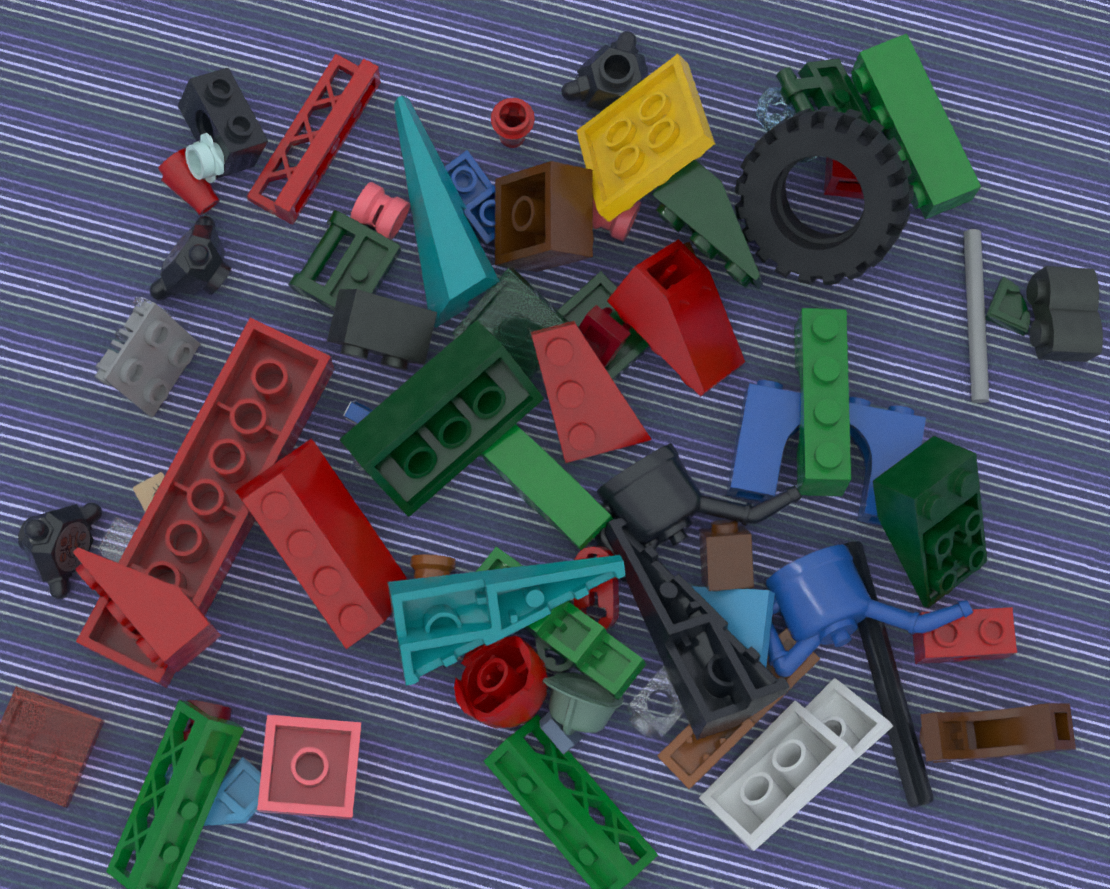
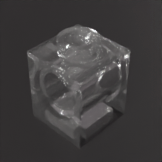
M664 665L626 708L632 714L628 721L647 738L655 734L661 739L684 713ZM655 693L666 695L672 704L670 715L666 717L654 716L647 706L648 697Z

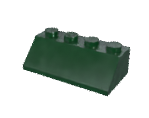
M476 320L339 440L361 467L409 518L545 398L505 347Z

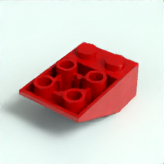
M679 239L637 264L607 300L617 311L619 317L625 323L631 325L649 344L651 350L661 356L680 375L681 380L700 397L745 363L710 270Z
M79 547L73 551V554L81 562L75 568L76 572L101 597L108 594L112 600L105 605L106 608L131 633L136 629L142 636L135 641L151 662L156 663L159 668L162 669L167 664L179 672L221 637L216 628L179 587Z

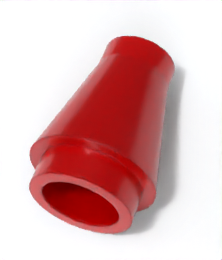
M507 98L495 105L491 113L492 127L498 134L501 143L508 148H517L522 145L535 122L531 106L519 98Z
M183 148L168 157L158 167V170L163 175L161 181L201 216L216 206L220 199L205 178L198 180L192 175L186 161V148Z

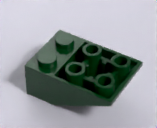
M696 160L691 161L672 175L666 183L660 185L652 194L659 205L655 211L665 223L678 233L683 227L692 233L689 238L693 242L692 244L710 260H713L718 255L727 262L724 265L726 273L741 286L747 288L752 283L760 289L763 285L761 276L722 181Z
M932 436L873 480L877 517L924 607L930 608L987 563L978 465L975 452Z

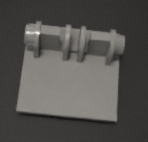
M144 301L140 307H134L133 313L124 325L132 333L124 329L118 331V334L127 340L126 343L122 344L112 340L111 346L118 350L119 353L108 349L101 361L96 364L95 367L98 371L94 377L107 386L112 385L143 412L153 418L185 367L191 362L200 343L156 303L152 302L150 304Z

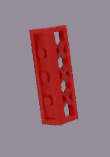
M337 54L334 55L246 196L248 201L291 225L295 223L381 83L379 66L364 58L358 66ZM340 69L351 75L352 78L342 94L334 96L331 82ZM327 90L329 98L321 99ZM332 107L321 128L312 132L308 119L313 111ZM305 126L307 133L299 135L301 130ZM310 142L298 165L289 168L286 155L290 148ZM283 161L285 169L277 171ZM284 178L288 179L275 202L262 195L269 182Z

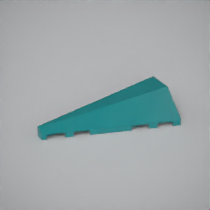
M401 95L394 103V110L428 310L437 312L434 327L437 328L470 307L468 301L500 281L463 212L467 208L409 98Z
M614 555L388 582L394 627L406 686L419 682L420 676L442 665L448 667L458 662L459 656L483 644L489 646L551 614V609L573 598L577 600L589 594L590 589L614 577L618 579L624 577L625 567L622 557Z

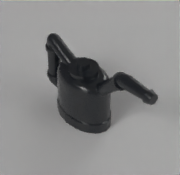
M672 443L661 447L634 463L597 490L599 497L603 501L601 506L612 518H623L627 522V530L645 548L650 545L654 550L668 540L674 547L687 539L688 535L684 530L693 524L690 518L697 513L742 522V525L747 526L748 524H757L766 520L789 504L796 503L802 498L796 486L787 487L786 491L753 506L751 503L745 505L704 496L682 464L679 454ZM605 527L594 539L599 546L608 548L614 554L606 536ZM625 576L620 578L622 582L627 583Z

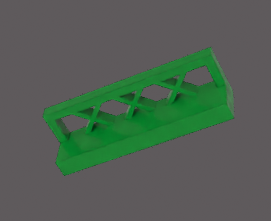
M178 700L106 870L109 875L127 889H177L245 728L236 722L210 716L190 702ZM189 718H191L195 722L188 739L184 741L183 732ZM172 763L173 774L166 785L165 774ZM154 806L155 817L148 828L147 817ZM133 850H135L136 861L130 873L126 870V866Z
M537 714L509 736L483 762L592 889H622L648 866L658 854L570 751H567L565 754L561 753L541 729L539 724L541 718ZM532 732L544 746L545 755L536 753L524 738ZM558 771L567 773L574 781L575 790L568 789L561 783ZM589 807L597 808L604 816L605 826L597 824L591 818ZM619 842L628 844L640 858L634 865L621 853Z

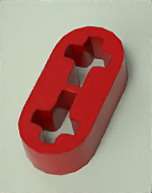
M592 546L581 550L574 560L594 558V554H597V557L614 556V554L606 547ZM616 577L590 589L589 594L579 600L573 598L574 606L587 615V607L594 606L595 592H598V605L601 608H606L607 615L599 618L598 623L606 630L614 626L619 615V583Z

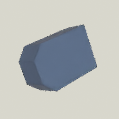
M550 711L539 720L541 729L562 754H565L583 739V736L578 731L572 735H566L563 731V725L552 718Z

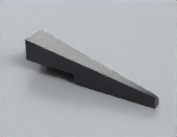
M623 518L608 522L605 529L606 536L614 554L620 555L624 561L625 579L697 740L738 726L787 693L790 688L787 681L782 676L777 679L759 661L761 655L752 646L747 649L727 629L728 622L679 574L674 577L657 560L658 553L650 545L645 548L627 530V522Z

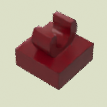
M595 305L586 314L578 328L603 366L606 367L615 358L631 334L629 332L631 325L624 323L621 326L610 316L613 311L610 307L601 309L598 305Z

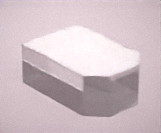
M116 516L99 544L101 555L118 563L137 527Z

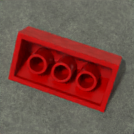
M312 438L235 491L346 649L387 620L392 613L388 582L408 579Z

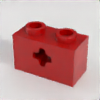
M1013 607L972 609L973 613L966 618L963 616L931 632L915 633L913 635L915 664L1006 659L1016 654L1017 646ZM921 612V615L927 614V613H930V612Z

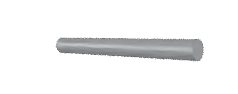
M971 229L963 232L971 402L985 403L989 402L982 241L981 231Z

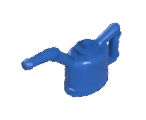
M843 544L830 546L787 564L766 580L765 586L767 590L775 593L772 615L780 612L791 637L797 642L789 651H786L772 622L768 662L770 666H773L778 676L783 678L789 677L820 644L829 645L833 643L835 647H841L852 640L850 635L858 629L857 624L866 617L908 630L909 634L914 635L915 633L931 632L963 616L966 618L973 613L969 602L964 600L957 601L958 604L921 615V613L916 611L911 613L872 600L852 561L853 557L848 547Z

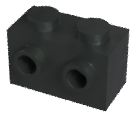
M339 289L327 342L342 345L341 354L367 359L368 353L382 356L381 364L384 366L407 370L408 363L425 364L437 312L358 289Z

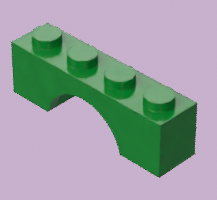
M802 308L794 327L795 369L799 374L801 388V421L796 452L797 489L801 495L842 497L851 481L847 309Z

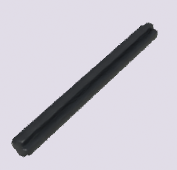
M852 541L843 544L848 547L853 557L852 561L871 599L878 601L862 543L860 541ZM866 617L858 623V628L883 717L893 725L887 732L907 803L910 807L930 804L933 802L934 797L885 623Z

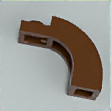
M1045 703L977 712H933L920 714L922 724L920 742L925 750L926 761H933V763L973 761L1076 750L1070 703Z

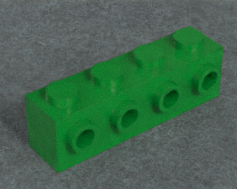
M907 33L859 52L851 73L854 86L861 95L865 93L871 106L870 115L873 120H876L885 127L882 130L888 140L894 137L902 147L898 155L901 161L908 160L912 172L908 177V184L914 186L912 206L915 209L920 208L924 218L928 219L972 201L981 188L980 182Z

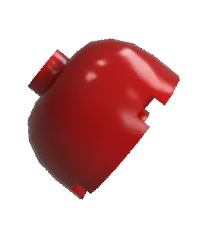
M515 635L504 637L489 646L483 644L467 652L461 662L466 667L462 673L461 680L455 678L454 683L456 702L463 712L474 720L495 729L517 727L529 721L540 710L548 690V686L543 682L544 678H548L544 661L531 645Z

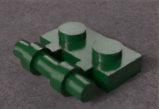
M839 58L807 62L798 72L801 77L797 79L791 67L782 69L776 75L782 87L780 90L782 98L787 105H792L796 113L809 108L815 111L808 99L812 97L818 110L823 106H837L838 112L845 113L852 109L862 113L861 120L869 124L873 121Z

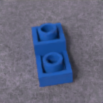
M466 150L448 163L445 168L467 208L463 212L470 226L480 240L487 245L495 239V184L493 185L469 151Z

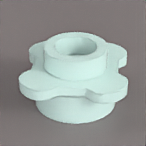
M208 133L201 135L200 142L197 141L187 146L185 152L187 165L196 179L201 180L205 178L208 183L215 182L216 175L224 173L225 159L222 149L217 143L213 142Z

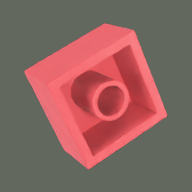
M267 715L257 810L263 813L352 820L361 722Z

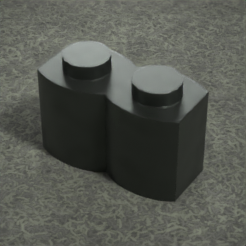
M1045 266L1033 274L1027 285L1026 296L1029 304L1032 305L1035 321L1030 328V342L1035 347L1038 360L1087 362L1100 355L1103 345V330L1098 313L1099 284L1095 269Z

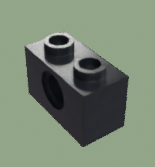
M224 68L190 78L177 106L196 141L200 142L201 135L208 133L213 142L217 143L222 149L225 159L224 173L216 175V178L218 179L255 167L268 143V139L230 69Z

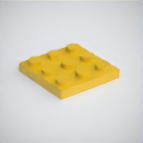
M676 54L576 130L585 166L587 169L593 170V197L597 212L608 222L622 212L629 210L638 200L657 186L666 183L672 175L691 161L700 158L709 148L715 145L689 64L679 54Z

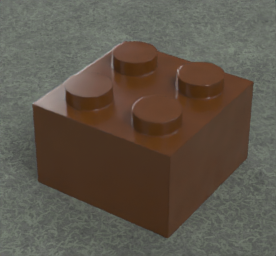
M549 161L495 179V265L539 272L593 258L592 169Z

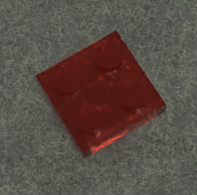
M16 686L0 722V782L68 808L105 721Z

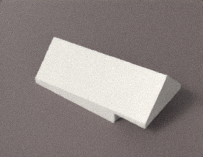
M834 678L805 708L797 701H794L699 799L750 850L755 851L889 731L893 725Z

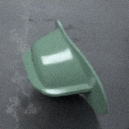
M563 672L543 680L547 686L551 687L550 714L552 718L563 725V731L566 735H572L576 731L584 733L600 732L605 728L615 709L619 708L624 700L623 696L617 700L588 677L578 673Z

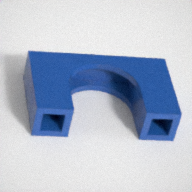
M759 380L757 384L749 383L742 403L726 492L727 496L758 502L775 496L785 443L791 436L800 431L801 391L798 393L783 390L782 384L769 380ZM849 397L850 439L860 450L865 466L857 521L882 526L877 517L873 480L922 445L926 417L914 415L915 411L908 407L889 406L888 410L870 407L871 402L868 400Z

